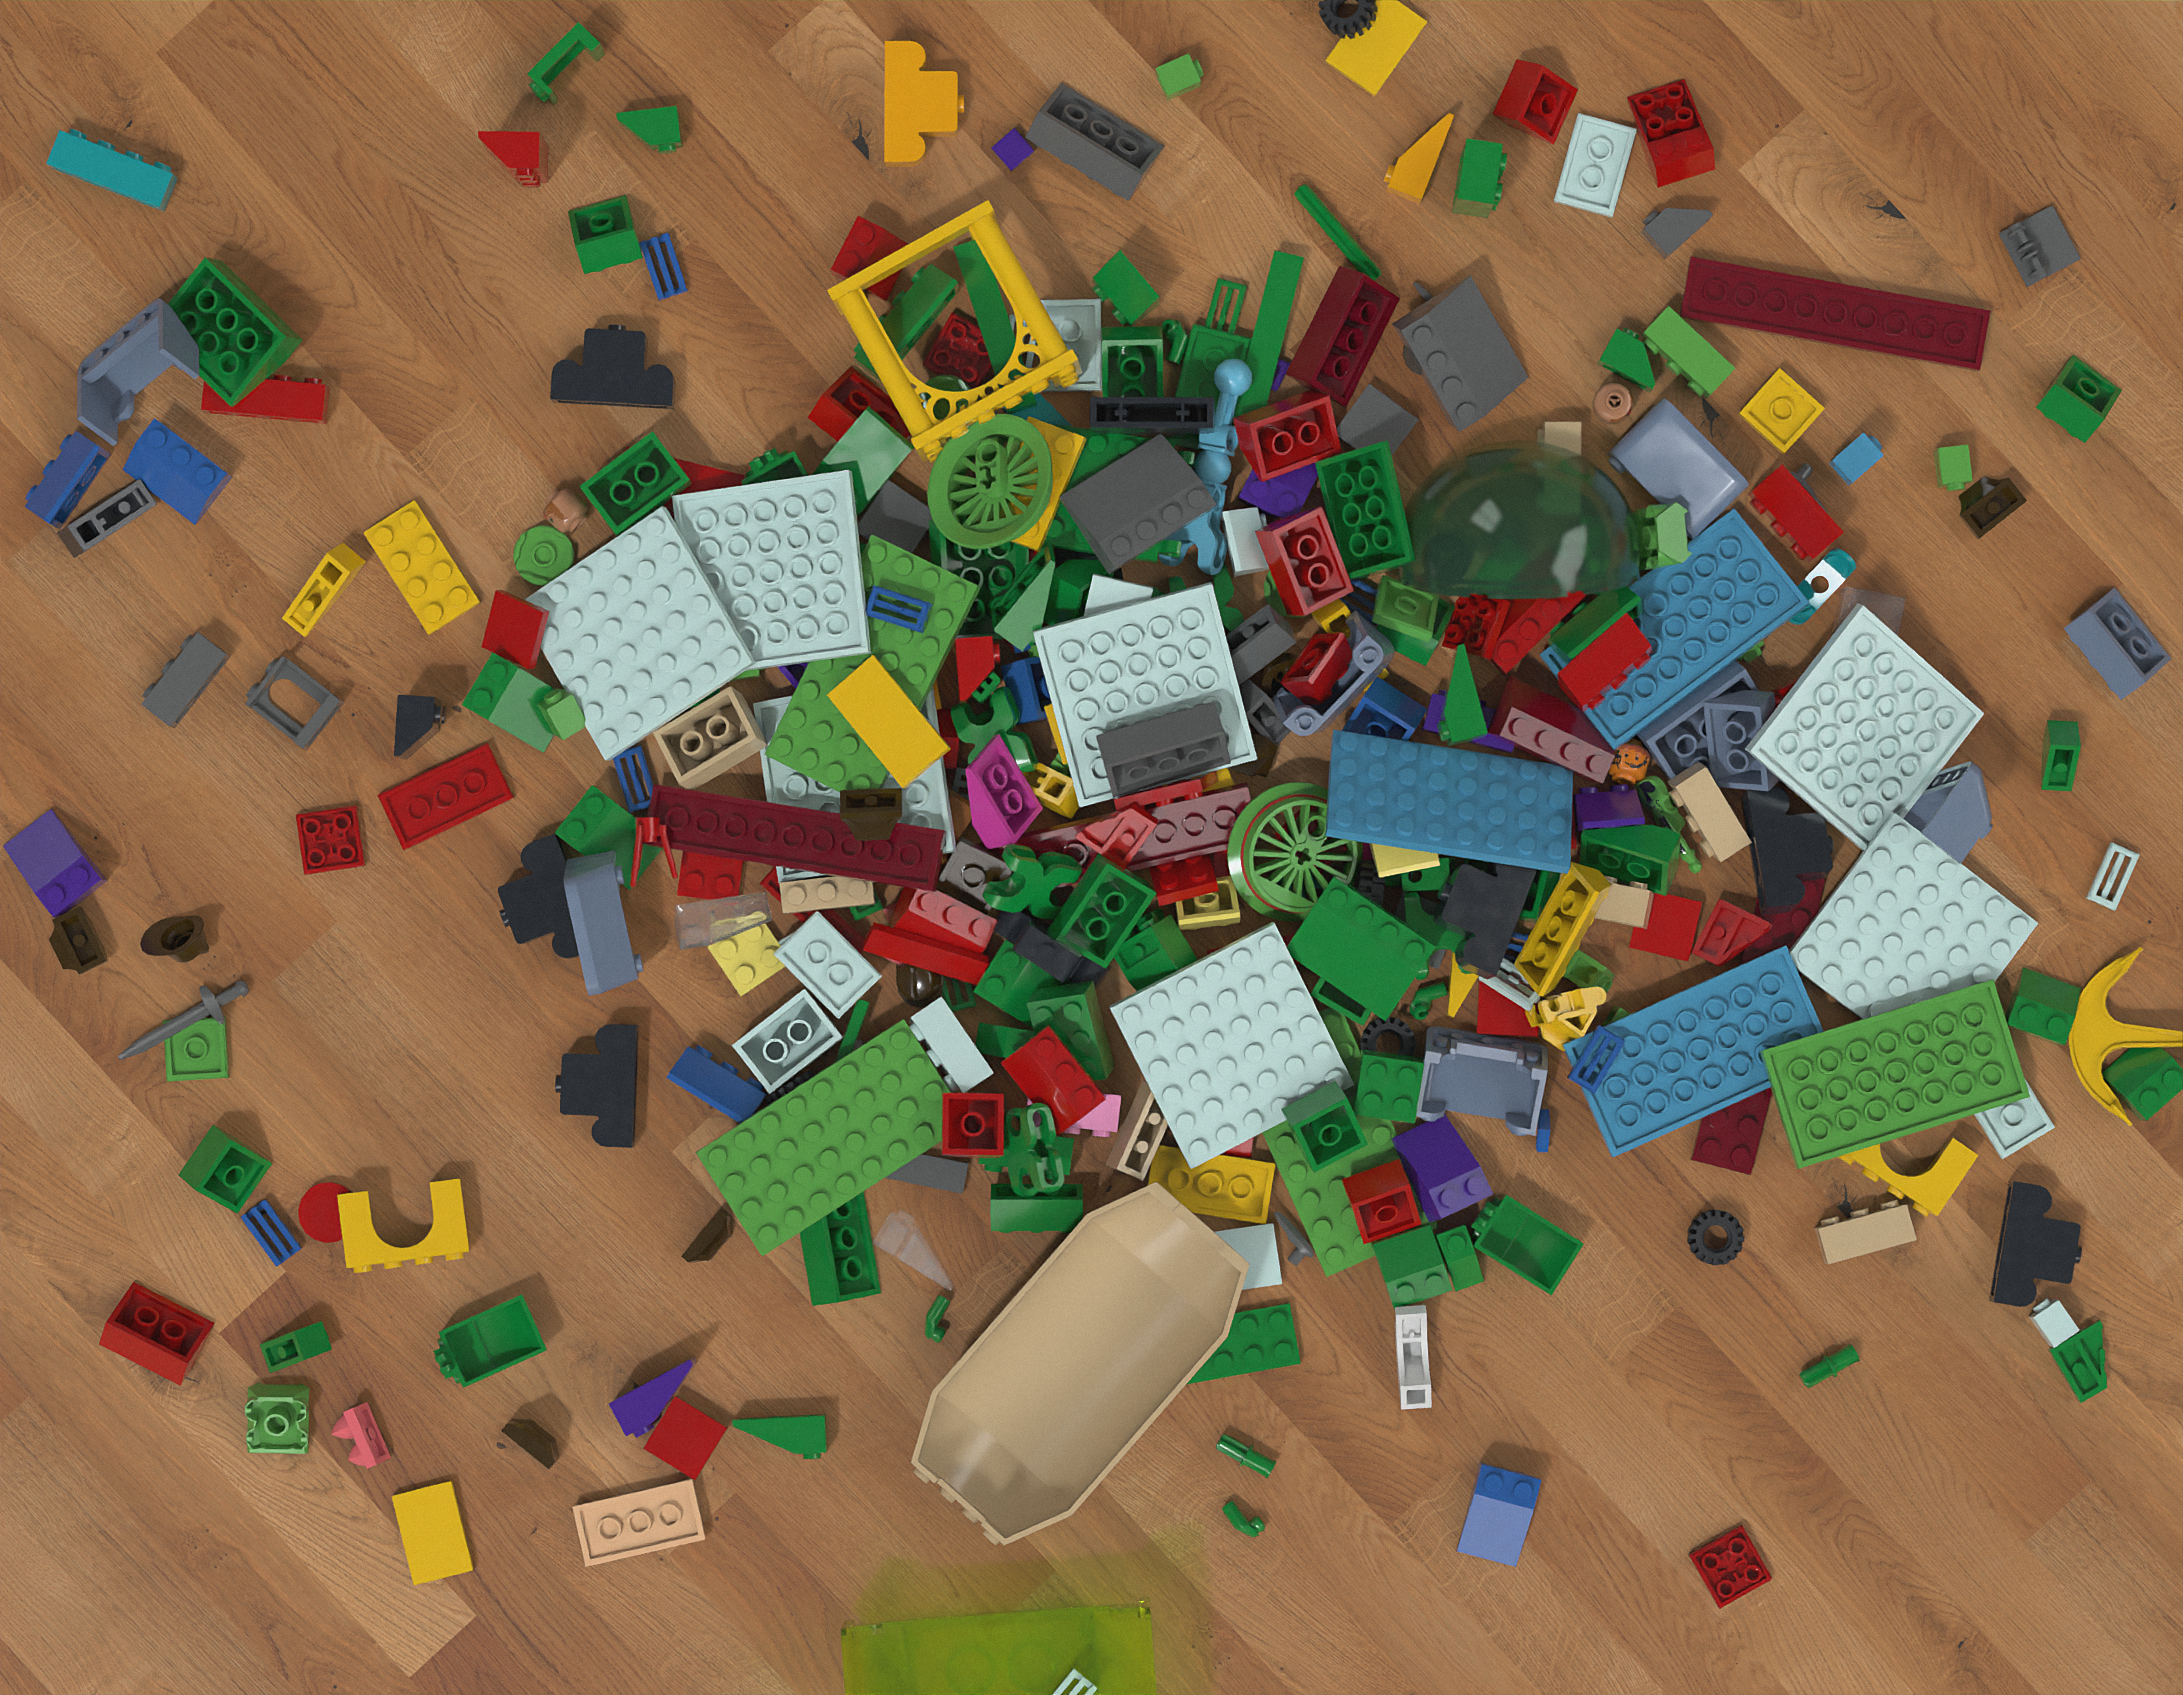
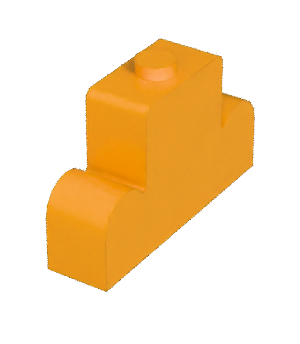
M885 41V167H913L922 163L926 157V147L922 137L957 136L958 113H964V95H958L957 73L955 71H923L927 62L925 50L914 41Z

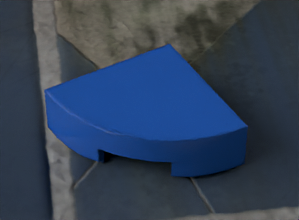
M1540 1109L1537 1123L1536 1150L1537 1152H1548L1550 1114L1549 1109Z

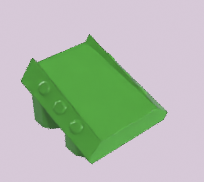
M1677 502L1649 505L1647 508L1637 509L1633 513L1638 570L1646 571L1681 564L1692 554L1688 551L1685 513L1688 510Z
M257 1383L248 1387V1400L245 1405L247 1452L308 1453L309 1388L302 1383L299 1385H263Z

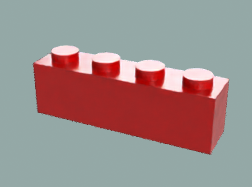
M274 375V380L265 379L234 407H231L204 381L201 410L207 414L327 424L330 388L326 384H322L323 380L318 378L306 377L304 382H293L291 376Z

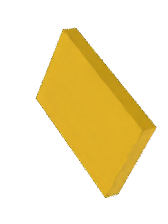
M1375 0L1377 12H1374L1376 20L1375 22L1369 21L1372 27L1369 30L1366 27L1362 28L1364 34L1361 36L1355 32V38L1349 39L1346 34L1345 39H1340L1325 60V63L1373 97L1376 96L1427 24L1425 19L1398 0Z
M452 1480L391 1496L413 1585L474 1570Z

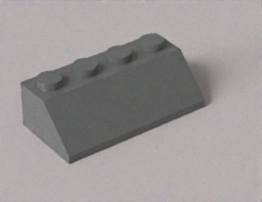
M1062 82L1038 111L1025 137L1039 148L1050 152L1065 164L1071 165L1091 180L1097 181L1127 201L1131 199L1164 148L1163 144Z
M1215 702L1197 704L1190 709L1169 712L1159 718L1138 721L1131 726L1111 729L1096 736L1113 798L1231 764L1224 730Z

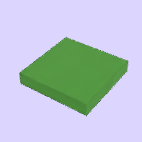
M1382 575L1378 583L1371 622L1429 642L1433 635L1439 595Z
M213 1017L203 1018L164 1040L167 1082L229 1078L226 1017H224L225 1023L222 1025ZM171 1020L163 1021V1025Z

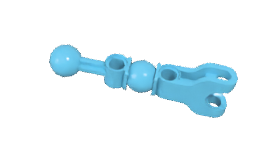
M1239 359L1224 360L1217 366L1214 372V383L1220 391L1215 413V431L1209 434H1199L1197 448L1202 449V451L1197 454L1193 464V471L1201 479L1217 505L1204 516L1165 539L1180 541L1182 544L1179 558L1159 555V559L1164 565H1179L1182 563L1188 548L1196 544L1198 548L1197 564L1204 573L1215 575L1223 567L1228 543L1225 535L1220 530V520L1225 502V490L1227 488L1222 483L1228 479L1231 473V461L1228 456L1234 457V451L1238 445L1236 427L1231 426L1238 396L1248 391L1252 383V372L1248 365Z

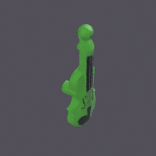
M1648 776L1635 785L1634 790H1636L1643 807L1648 809L1653 815L1658 827H1667L1674 832L1680 833L1685 825V821L1678 813V809L1672 806L1674 801L1664 782L1657 776ZM1681 834L1680 858L1687 862L1689 870L1696 874L1701 871L1702 864L1694 856V849H1690Z

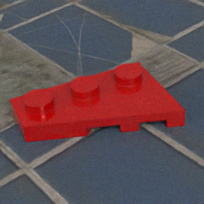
M1212 771L1205 773L1195 780L1186 778L1168 783V786L1165 787L1160 785L1114 799L1116 810L1132 803L1143 810L1146 809L1145 804L1154 802L1156 807H1161L1174 803L1173 798L1183 795L1185 800L1203 796V790L1218 782L1217 773Z

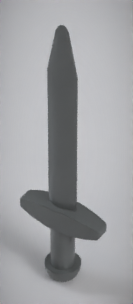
M244 980L235 981L236 985L215 997L206 986L199 987L203 1000L202 1003L137 1039L118 1058L122 1060L143 1053L210 1014L222 1025L225 1023V1018L221 1007L241 995L244 998L249 993L246 982Z

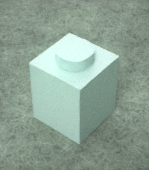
M2045 1298L2032 1307L2035 1312L2029 1315V1318L2050 1347H2057L2079 1331L2059 1300L2052 1299L2049 1301L2048 1298Z

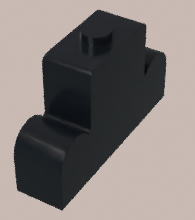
M610 324L608 329L588 328L585 330L583 365L581 367L575 361L569 359L561 360L555 364L551 374L550 400L553 403L674 410L676 383L672 372L664 365H652L646 370L648 338L644 332L628 331L624 325Z
M1090 397V429L1094 433H1123L1124 435L1150 439L1159 434H1162L1165 439L1186 438V433H1214L1215 400L1214 397Z
M1772 787L1769 791L1747 790L1741 798L1746 833L1752 842L1749 844L1760 914L1770 915L1790 912L1797 907L1805 895V887L1802 881L1824 879L1832 870L1831 854L1834 850L1833 839L1831 835H1827L1825 818L1818 812L1786 815L1790 800L1782 789Z
M552 834L533 841L522 849L521 863L532 874L498 888V894L504 908L499 910L504 926L511 927L515 941L518 944H526L555 934L552 939L554 952L562 958L573 959L579 957L564 887L567 859L558 835Z
M1489 862L1487 873L1467 864H1462L1452 869L1448 882H1444L1438 892L1437 898L1440 899V903L1433 921L1441 927L1466 937V940L1461 942L1455 950V960L1461 968L1487 980L1497 976L1537 869Z
M1025 908L1016 913L1002 910L996 919L997 923L994 931L1014 943L1015 945L1012 948L1014 951L1062 983L1066 979L1072 984L1093 981L1095 990H1097L1112 968L1108 965L1105 969L1058 941L1048 929L1050 925L1035 917Z
M604 1025L599 1028L595 1035V1044L598 1050L601 1051V1054L566 1053L562 1056L561 1075H556L555 1092L560 1093V1113L563 1115L598 1116L599 1119L593 1124L591 1133L594 1141L600 1146L635 1147L639 1025Z
M2010 1180L2008 1182L1989 1296L1990 1302L2026 1307L2035 1300L2037 1295L2036 1285L2032 1282L2034 1278L2065 1284L2072 1282L2075 1263L2079 1264L2082 1254V1246L2078 1245L2081 1227L2078 1223L2043 1217V1214L2047 1213L2052 1205V1196L2045 1187Z

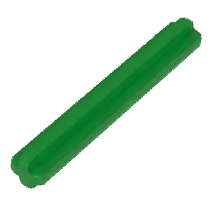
M1307 184L1301 185L1294 192L1297 200L1359 272L1376 281L1382 274L1381 270Z

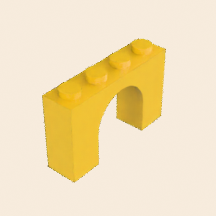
M1948 1138L1929 1167L1913 1176H1902L1892 1171L1885 1164L1881 1156L1880 1144L1838 1156V1158L1850 1166L1854 1161L1863 1168L1861 1173L1875 1183L1878 1179L1889 1185L1886 1189L1889 1193L1900 1200L1904 1196L1914 1202L1912 1206L1914 1210L1928 1217L1929 1214L1939 1215L1978 1157V1154L1956 1139Z
M460 1178L429 1182L433 1208L432 1228L421 1242L403 1248L387 1244L376 1233L372 1222L368 1191L337 1195L346 1268L353 1267L354 1273L372 1271L371 1265L384 1263V1269L403 1267L402 1261L414 1259L415 1265L433 1263V1256L445 1255L446 1261L463 1259V1252H469Z

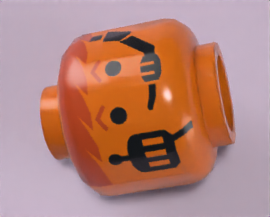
M1630 739L1615 750V757L1608 771L1612 775L1614 782L1634 786L1636 782L1645 778L1650 761V753L1642 747L1643 743L1641 741Z

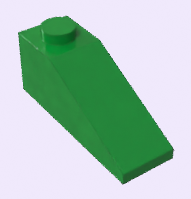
M826 1414L734 1418L732 1420L733 1427L794 1454H803V1459L821 1458V1453L828 1451Z

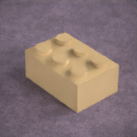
M731 686L653 732L679 785L688 790L698 788L768 746L745 698Z

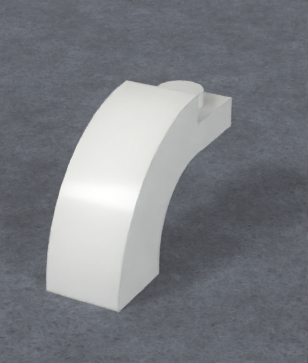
M1426 1305L1395 1307V1345L1401 1409L1431 1408Z

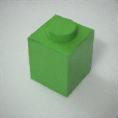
M1189 54L1155 68V74L1167 101L1200 87V77L1204 76L1198 60L1192 61Z
M1968 445L1942 447L1933 451L1938 487H1946L1947 492L1965 489V484L1973 481Z
M563 688L548 692L544 696V700L537 704L551 731L561 740H565L586 727V719L575 698Z

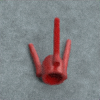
M636 817V839L631 870V887L636 886L638 871L640 870L643 850L642 842H657V836L661 837L672 878L676 879L678 877L667 837V825H660V817Z

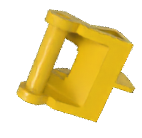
M1589 987L1545 997V1000L1538 1003L1540 1015L1536 1013L1534 1004L1530 1011L1525 1009V1014L1531 1027L1538 1026L1541 1028L1543 1039L1559 1050L1565 1051L1563 1044L1582 1038L1597 1013L1596 1006L1603 1004L1606 1000V992L1601 987Z

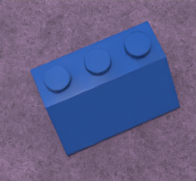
M155 418L136 441L123 468L135 480L140 479L148 490L194 525L199 522L232 479L231 475Z
M77 431L73 435L68 434L60 445L61 453L56 460L52 459L49 461L42 473L45 477L39 485L35 484L29 490L25 498L28 501L25 505L27 509L58 529L62 528L111 455V453Z
M697 1044L695 1049L688 1046L666 1078L738 1123L757 1113L768 1095L762 1091L764 1086L751 1077L747 1081L736 1075L739 1071L737 1068L724 1060L719 1065L710 1059L713 1053Z

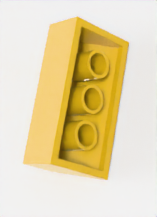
M1570 861L1568 874H1562L1514 963L1516 969L1540 996H1545L1556 988L1559 980L1564 976L1571 958L1578 950L1588 927L1593 923L1601 903L1608 895L1611 884L1597 869Z

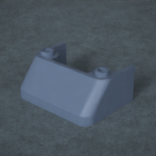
M156 299L86 356L78 368L77 419L112 446L118 443V423L129 419L135 410L134 396L173 364L176 368L185 371L194 379L199 376V347L171 306L162 299Z
M1972 761L1941 770L1903 818L1959 864L1962 863L1979 838L1983 839L1993 827V824L1990 823L1992 813L1982 771Z
M615 850L568 859L566 861L564 873L565 893L589 996L602 994L639 979V972H643L640 953L634 954L630 944L619 893V885L625 883L621 865H615Z

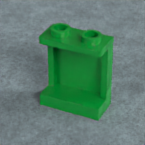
M579 22L527 73L531 80L528 85L543 103L549 100L555 105L558 102L554 92L548 86L584 50L596 62L605 55L600 42Z

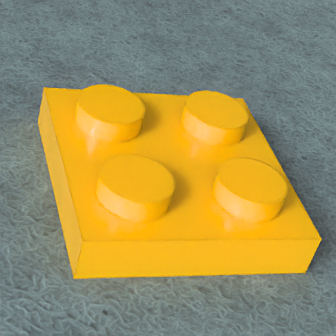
M1779 368L1738 415L1784 455L1825 408Z

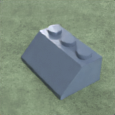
M2115 587L2064 628L2069 634L2071 641L2081 649L2088 658L2090 665L2100 673L2110 690L2116 693L2120 700L2146 683L2171 660V657Z
M1744 690L1705 700L1703 706L1710 772L1717 786L1769 791L1780 779L1746 751L1745 748L1776 709L1774 692Z

